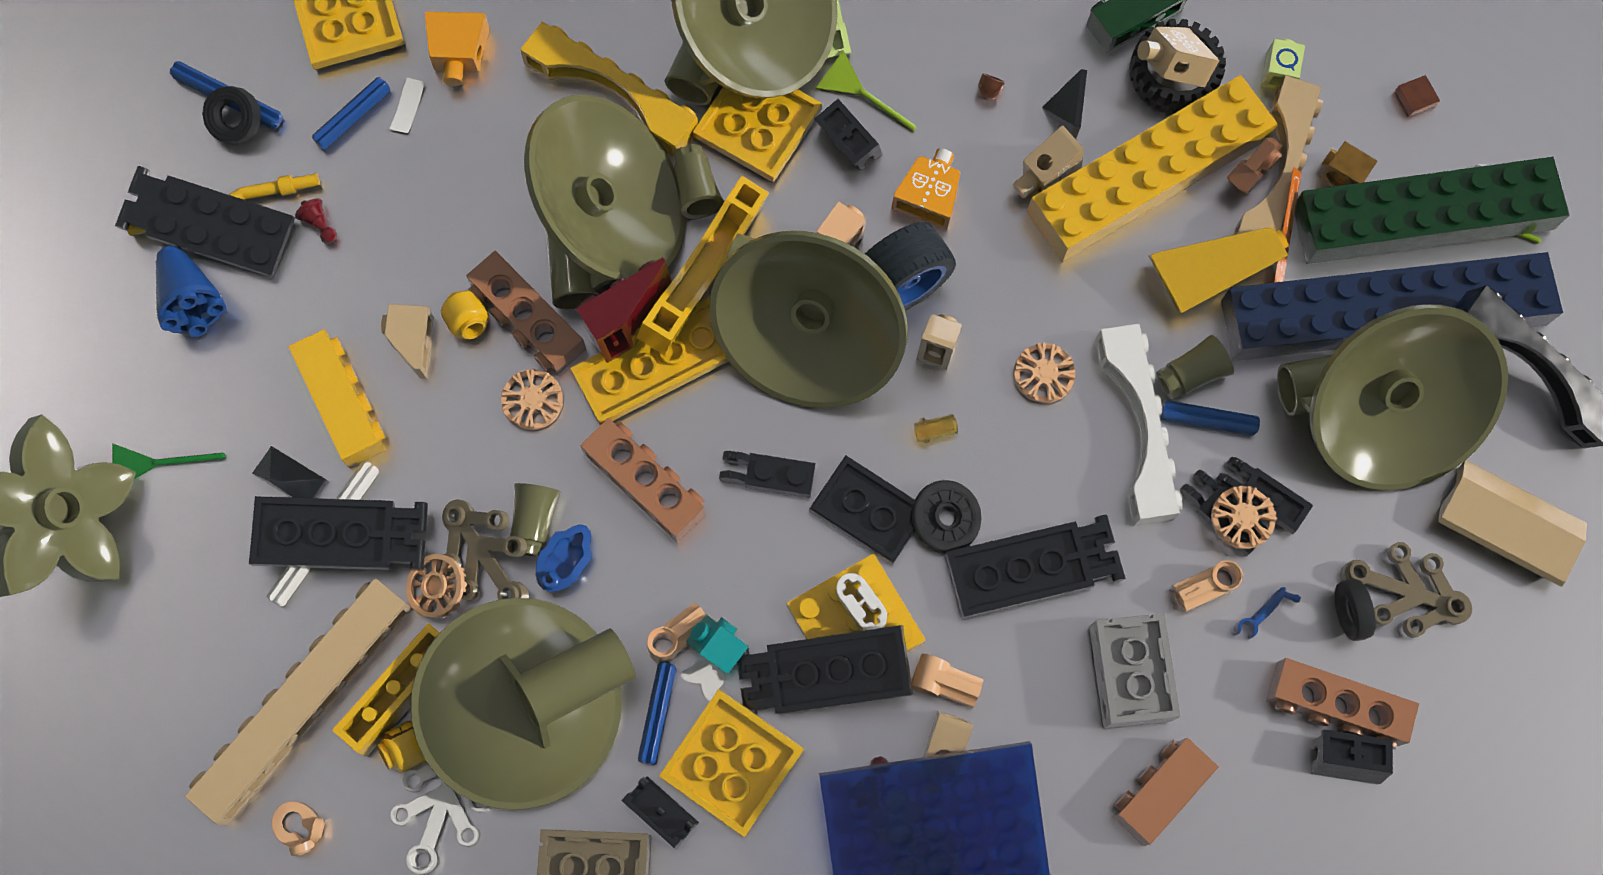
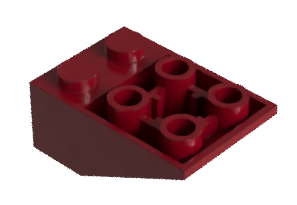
M663 257L657 261L652 260L643 264L637 273L628 278L624 277L616 280L610 286V289L600 295H592L586 298L581 306L576 308L588 335L606 363L636 346L639 341L636 337L643 321L660 296L671 284L672 280Z

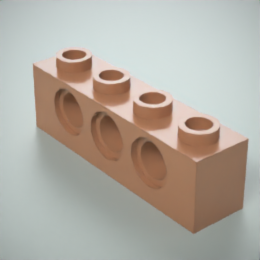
M496 250L466 275L471 285L468 291H471L482 302L486 301L492 309L489 311L500 325L503 326L507 323L514 330L511 335L523 348L529 345L536 352L533 357L544 370L547 371L551 368L558 375L586 350L583 338ZM501 288L510 289L509 293L504 297L495 296V293ZM522 310L532 311L527 319L520 320L516 318L517 314ZM544 332L554 334L553 338L547 342L538 341L539 336Z
M607 418L580 445L583 454L678 543L705 516V509L702 506L705 501L692 488L686 491L678 483L681 480L680 477L670 467L666 466L663 469L654 461L657 456L648 446L642 444L639 447L631 439L633 433L622 422L619 421L615 424L610 418ZM619 450H627L631 453L630 457L624 462H617L613 459L614 454ZM642 472H651L654 475V479L649 484L643 485L636 480ZM666 494H674L678 497V501L672 507H664L660 504L661 498Z
M1288 658L1276 662L1266 698L1267 702L1276 704V710L1295 715L1296 712L1308 715V720L1318 725L1329 726V723L1342 727L1341 732L1393 740V749H1396V746L1410 743L1419 707L1417 702ZM1303 686H1308L1312 689L1314 693L1312 703L1303 698ZM1337 697L1342 698L1346 702L1347 711L1345 714L1340 713L1336 709L1335 700ZM1370 708L1376 710L1380 716L1378 726L1369 719L1368 713Z

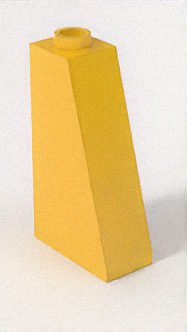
M1272 226L1154 252L1148 255L1178 312L1183 313L1288 256L1285 248L1289 247V244L1280 229L1275 231Z

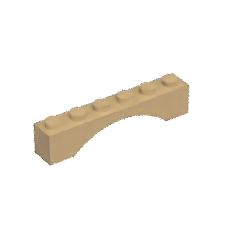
M1285 75L1277 88L1270 114L1278 123L1275 127L1277 139L1284 145L1279 151L1282 157L1280 158L1277 179L1271 193L1257 206L1244 213L1236 225L1234 234L1272 226L1275 231L1281 229V227L1283 228L1293 167L1301 172L1305 165L1307 154L1303 153L1304 146L1310 144L1315 131V127L1311 126L1313 117L1317 118L1323 104V100L1318 99L1321 86Z

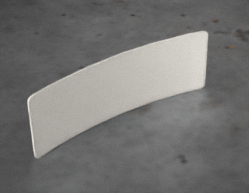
M406 78L390 130L406 134L409 132L424 87L423 81Z

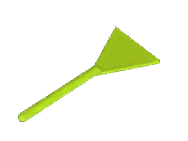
M844 50L816 87V89L862 95L910 130L914 131L916 129L913 123L864 90Z

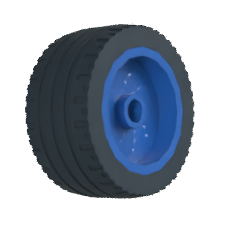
M918 222L900 228L883 238L865 253L885 272L894 284L905 310L934 293L949 279L956 267V260L949 247L935 228L927 222Z

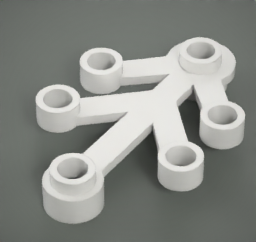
M429 765L419 770H410L403 777V786L411 792H418L424 788L427 780L437 775ZM412 775H418L420 783L418 786L411 788L408 783L409 778ZM443 781L438 788L406 805L398 804L391 810L390 817L392 822L399 826H406L412 822L414 816L433 807L420 845L411 848L406 857L408 868L416 874H427L436 866L437 855L434 848L447 811L458 831L457 840L461 845L467 847L474 846L480 838L479 830L470 824L455 791ZM468 801L470 808L476 812H485L490 808L488 806L477 808L473 801ZM405 808L408 812V817L405 821L399 822L396 817L397 812ZM467 829H472L474 838L471 842L467 843L462 838L463 832ZM422 853H426L429 856V862L424 867H421L417 862L418 856Z

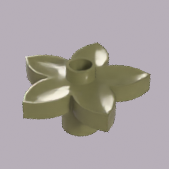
M42 414L29 418L17 432L11 445L9 456L11 473L0 472V597L31 590L44 582L53 572L56 565L71 577L87 582L118 580L120 558L117 545L108 529L99 522V517L115 511L124 502L131 490L136 472L122 465L107 462L92 463L74 469L73 451L60 429Z

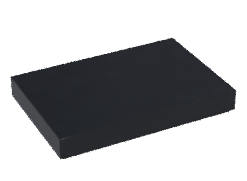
M845 455L809 508V512L891 565L895 563L915 532L912 523V507L915 499L847 455Z

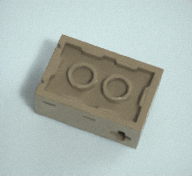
M540 829V842L543 843V846H539L537 875H648L651 835L647 833Z

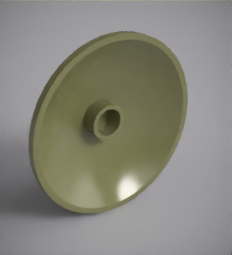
M671 0L674 19L683 43L664 82L673 94L696 105H708L719 84L734 93L753 98H772L791 93L801 88L818 73L830 53L837 26V0Z
M583 94L564 97L544 109L532 124L526 140L524 153L526 184L534 209L546 229L552 303L559 309L576 310L586 298L603 293L604 285L615 282L620 278L632 276L639 271L643 264L649 261H657L663 257L668 267L676 258L681 248L686 217L681 214L678 180L669 156L649 128L631 112L610 100Z
M781 231L752 238L738 233L730 247L726 262L714 281L711 291V325L716 340L726 358L750 383L769 395L792 404L813 408H835L854 404L869 398L890 381L905 353L908 337L907 317L904 305L894 284L885 272L867 255L855 247L827 235L808 231Z
M1416 305L1397 309L1370 321L1346 339L1333 355L1281 364L1277 372V386L1282 406L1288 415L1310 413V428L1314 443L1320 455L1332 470L1342 478L1358 486L1376 490H1399L1419 486L1447 474L1468 459L1480 447L1494 428L1503 409L1508 388V367L1504 351L1498 339L1477 318L1460 309L1449 306Z
M508 598L488 602L465 612L449 623L436 636L423 655L416 671L411 693V719L415 738L422 755L434 773L448 787L465 798L484 806L507 810L530 809L547 805L577 790L588 781L607 757L620 724L622 710L621 686L636 678L635 670L625 647L611 628L597 634L576 614L556 604L538 599Z

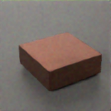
M1426 75L1401 84L1395 89L1409 117L1435 107L1440 102Z

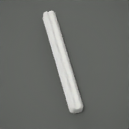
M363 461L336 499L360 500L378 475V468L370 462ZM287 567L267 594L268 599L279 606H284L311 568Z

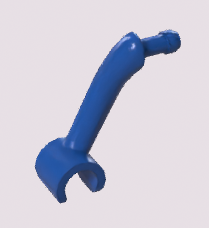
M1285 587L1280 588L1251 618H1244L1235 624L1234 633L1238 635L1242 630V624L1250 629L1248 638H1253L1258 633V625L1278 607L1283 598L1299 603L1301 597L1297 594L1286 592Z

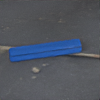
M376 77L312 135L313 141L323 150L328 148L390 92V87L381 77Z
M1170 400L1165 401L1162 406L1161 415L1166 420L1251 435L1256 434L1260 427V418L1255 415Z
M659 662L657 665L638 754V761L643 764L655 765L657 762L676 672L675 665Z

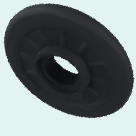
M950 480L935 481L924 487L917 495L912 507V523L920 540L929 548L943 553L965 548L975 540L979 533L982 519L981 509L976 497L964 485ZM943 507L951 509L954 513V521L950 526L944 525L940 521L939 512Z

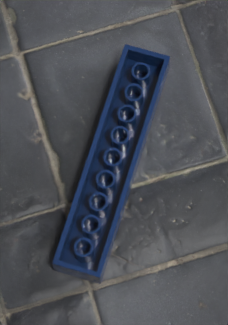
M1548 252L1230 287L1221 300L1232 361L1336 350L1358 329L1386 313L1416 305H1443L1455 308L1466 291L1483 286H1488L1497 291L1501 299L1513 310L1522 314L1525 321L1531 327L1547 326L1563 313Z

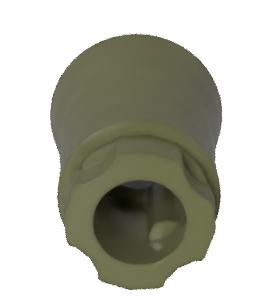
M697 144L680 147L674 153V168L680 193L681 214L686 218L700 219L717 213L724 200L717 188L709 160L705 156L702 147Z
M1209 335L1197 346L1167 363L1166 367L1158 370L1156 374L1162 390L1170 399H1175L1181 394L1186 395L1210 382L1233 375L1234 367L1222 343L1214 335Z
M514 484V509L510 536L525 539L527 543L525 556L538 557L544 549V544H547L553 512L561 491L540 485ZM515 541L512 545V549L514 552H516L518 549L517 541Z

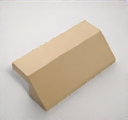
M1467 460L1458 468L1455 487L1440 507L1439 523L1560 587L1566 582L1586 542V522Z

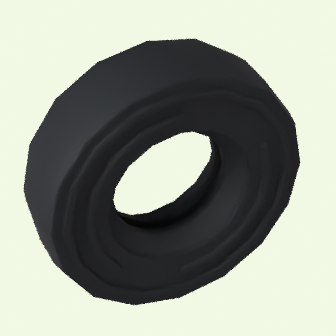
M235 86L217 88L209 94L204 102L202 112L204 125L208 132L218 141L229 144L246 142L255 135L260 126L261 113L259 104L254 96L243 88ZM228 103H235L241 110V121L235 127L227 126L222 119V110Z
M1357 579L1339 582L1334 592L1335 607L1339 623L1345 635L1352 641H1361L1372 637L1376 629V617L1366 586Z

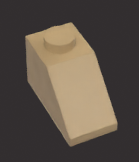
M388 304L387 315H383L381 320L382 334H385L391 346L418 377L427 379L434 316L428 306Z
M931 314L921 338L916 359L947 370L961 332L962 324L957 323L956 319L948 315L940 314L936 316Z

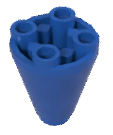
M177 246L164 247L157 253L155 261L156 310L159 325L162 330L172 333L189 334L191 337L202 336L207 333L208 327L215 323L226 311L223 297L186 252Z

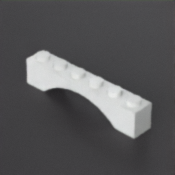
M1140 323L1101 329L1095 339L1101 369L1126 394L1135 411L1140 427L1142 443L1140 465L1135 481L1127 494L1133 525L1173 521L1180 514L1179 510L1182 509V497L1180 491L1175 490L1173 483L1176 473L1174 461L1172 458H1168L1166 446L1169 444V437L1166 427H1162L1159 415L1162 413L1161 399L1159 395L1154 394L1155 371L1152 364L1148 365L1146 356L1149 350L1148 338L1145 333H1141Z

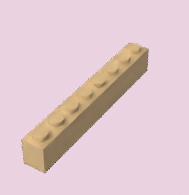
M376 578L371 583H365L355 595L356 601L349 609L345 608L335 616L332 621L334 626L328 633L314 640L309 647L310 653L302 662L295 663L285 675L287 680L278 690L273 689L266 695L262 701L263 707L254 717H248L238 728L239 735L233 742L221 747L213 758L215 762L206 772L199 773L190 783L189 788L191 790L185 795V798L215 824L226 826L413 610Z

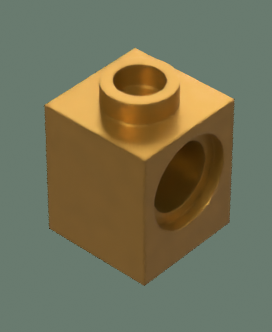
M1344 141L1338 151L1332 148L1321 163L1326 169L1320 178L1332 186L1363 183L1376 165L1377 160Z

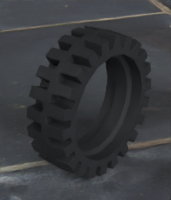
M1169 19L1166 25L1161 21L1154 27L1190 28L1220 60L1206 86L1197 87L1193 90H1173L1164 87L1155 80L1148 69V62L1139 59L1137 54L1139 44L1142 41L1148 40L1154 28L1151 26L1140 37L1131 57L1129 76L1130 81L1134 80L1133 88L1135 92L1140 90L1139 97L1143 101L1148 98L1150 100V107L1155 108L1158 104L1161 106V112L1167 113L1170 108L1172 109V114L1220 86L1225 73L1226 58H1223V46L1217 47L1219 44L1218 38L1216 36L1209 37L1211 31L1208 28L1200 31L1199 27L1201 24L1195 21L1192 27L1188 26L1187 19H1181L1179 24H1176V19Z

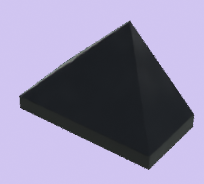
M1084 69L1075 74L1042 106L1060 128L1063 125L1075 139L1078 136L1082 121L1087 70Z
M273 446L269 448L252 472L256 477L293 498H316L327 482L325 478Z

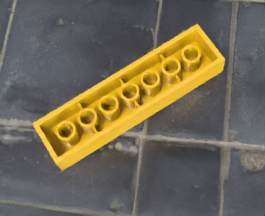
M1240 74L1033 196L1027 209V214L1060 261L1064 262L1262 144L1266 138L1270 137L1278 123Z

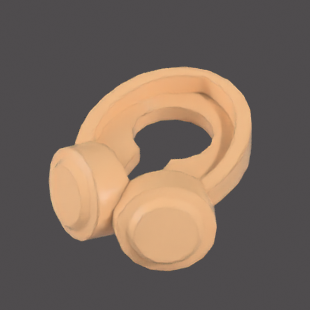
M289 801L280 805L274 812L271 820L276 838L289 847L291 856H299L309 852L314 847V843L321 839L325 825L324 818L317 817L310 807L295 801ZM289 812H297L302 818V826L309 831L308 837L303 838L297 832H287L282 824L284 816Z

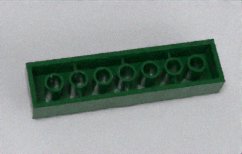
M1554 156L1304 190L1297 198L1295 219L1306 264L1555 230L1570 216Z

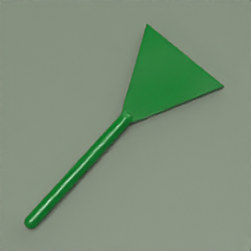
M112 443V463L135 471L134 479L159 465L224 459L226 456L225 453H212L153 459Z

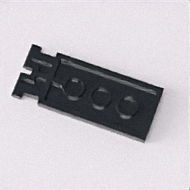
M137 166L128 193L138 198L136 202L124 200L115 227L128 231L129 226H134L146 230L145 235L150 239L274 278L295 220L293 215L167 175L164 181L149 176V169Z
M255 496L249 564L251 566L390 570L391 563L410 564V570L423 571L426 541L413 539V533H426L428 503L414 502V508H395L394 501Z
M1107 514L1095 517V524L1078 527L1075 521L946 552L945 555L962 618L965 619L1090 589L1095 586V580L1111 577L1113 583L1125 580L1126 577L1118 550L1106 552L1104 546L1115 543Z
M903 625L767 645V652L749 654V648H747L737 661L739 680L751 678L752 687L740 688L742 705L758 715V709L775 707L776 714L913 695Z

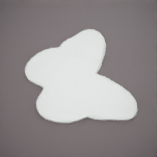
M705 659L697 661L693 667H689L681 672V677L686 682L701 684L703 694L708 701L712 699L724 683V674L719 670H712L711 663Z

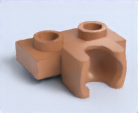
M1274 137L1266 138L1248 160L1239 162L1227 179L1243 193H1249L1263 178L1264 174L1260 171L1271 169L1282 157L1279 151L1284 145Z

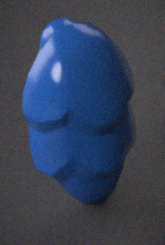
M579 524L565 531L555 532L549 539L547 546L540 552L536 563L535 576L538 585L543 590L556 592L569 587L580 577L582 570L589 564L592 558L590 550L591 531L587 526Z

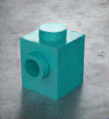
M707 614L701 622L693 627L691 635L686 640L701 656L727 674L749 647L734 634L737 631L735 626L723 617L717 622Z

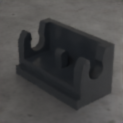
M839 99L835 100L814 118L823 131L853 165H857L859 169L865 168V162L870 157L877 159L882 155L879 143Z
M1323 729L1321 735L1314 742L1313 750H1318L1317 759L1312 763L1311 774L1381 784L1393 774V740Z
M648 776L641 778L636 788L632 792L627 793L621 800L675 849L681 845L699 824L692 815Z

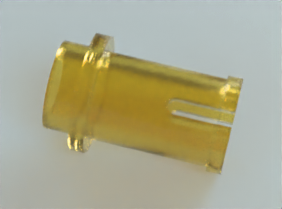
M949 414L929 420L920 418L919 422L914 423V432L918 442L924 441L925 444H928L930 439L958 434V426L954 414Z

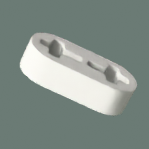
M855 573L843 575L838 580L836 595L857 626L862 631L884 628L887 621V611L867 582ZM846 582H849L851 585L857 583L860 586L857 590V594L861 598L860 602H857L852 594L847 596L843 594L846 589ZM863 605H866L872 613L875 611L880 613L877 618L879 624L874 625L872 622L866 624L863 621L866 617V613L862 608Z

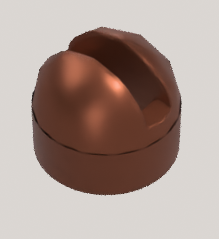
M982 73L978 88L982 96L993 99L1001 93L1005 81Z

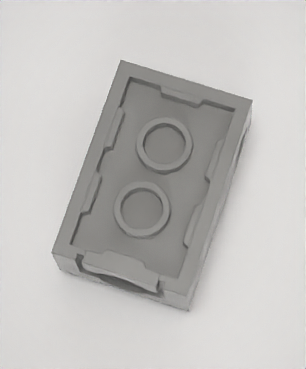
M1165 613L1152 614L1150 617L1149 615L1111 618L1109 621L1108 619H1100L1093 622L1089 629L1103 727L1112 728L1172 722L1181 717Z

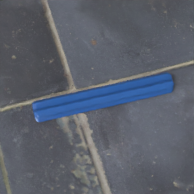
M180 61L174 62L173 67L170 68V74L173 79L207 96L217 88L228 86ZM256 100L260 107V123L272 129H277L283 121L281 112ZM235 103L227 104V106L241 112L239 106Z

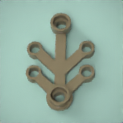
M456 499L450 501L445 506L442 514L443 524L449 530L447 551L443 555L453 558L462 567V559L459 556L462 536L468 544L464 582L467 585L469 584L470 593L466 595L463 592L461 599L474 600L479 595L478 576L480 563L498 588V600L508 599L509 589L512 591L511 598H528L527 587L521 582L510 581L491 553V551L505 552L506 555L511 557H521L527 550L525 539L517 536H510L506 539L480 536L473 526L486 525L491 530L502 531L509 524L508 514L500 510H491L488 513L477 512L464 500ZM458 511L459 517H458V520L456 521V520H455V515H456V512ZM499 515L500 522L496 526L494 520ZM515 541H517L518 543V549L516 552H514L512 549V545ZM452 567L448 570V574H452L454 572Z
M1397 542L1390 546L1387 556L1391 562L1396 564L1405 582L1371 571L1370 567L1362 560H1352L1341 569L1340 577L1342 581L1357 579L1364 585L1367 584L1403 597L1389 605L1381 604L1374 607L1377 626L1389 624L1395 616L1420 604L1436 608L1422 617L1412 616L1403 622V632L1408 637H1419L1426 632L1427 628L1443 620L1449 624H1461L1467 621L1472 614L1470 599L1464 593L1454 591L1442 571L1444 566L1443 559L1438 554L1430 553L1424 556L1419 563L1421 571L1430 576L1438 592L1436 594L1428 591L1409 559L1411 549L1404 542ZM1395 548H1400L1403 551V558H1398L1395 555ZM1428 559H1432L1435 562V570L1428 567ZM1354 567H1358L1362 570V578H1358L1354 575ZM1452 601H1455L1459 604V613L1455 612L1452 609ZM1378 610H1383L1386 613L1387 618L1385 621L1378 618ZM1411 621L1419 625L1418 633L1411 630Z

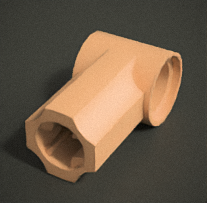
M1220 561L1215 566L1172 585L1174 597L1183 611L1188 612L1235 590L1242 582V569L1233 561ZM1219 570H1224L1231 575V585L1226 586L1218 581L1217 572Z
M694 602L664 626L657 627L650 632L647 638V647L651 659L657 663H669L676 658L680 651L689 645L686 640L691 635L693 627L701 622L706 615L700 606ZM665 638L670 640L673 645L667 652H658L653 647L654 643L659 639Z
M921 654L911 682L912 689L933 697H939L940 695L974 708L984 679L950 667L947 661L938 657Z

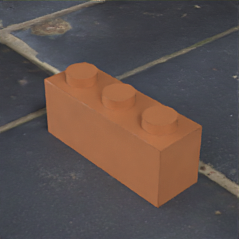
M1188 738L1182 739L1178 743L1173 739L1160 753L1164 759L1158 766L1154 768L1150 765L1139 776L1137 780L1141 785L1132 794L1128 790L1114 805L1119 810L1112 817L1143 846L1151 845L1219 767Z

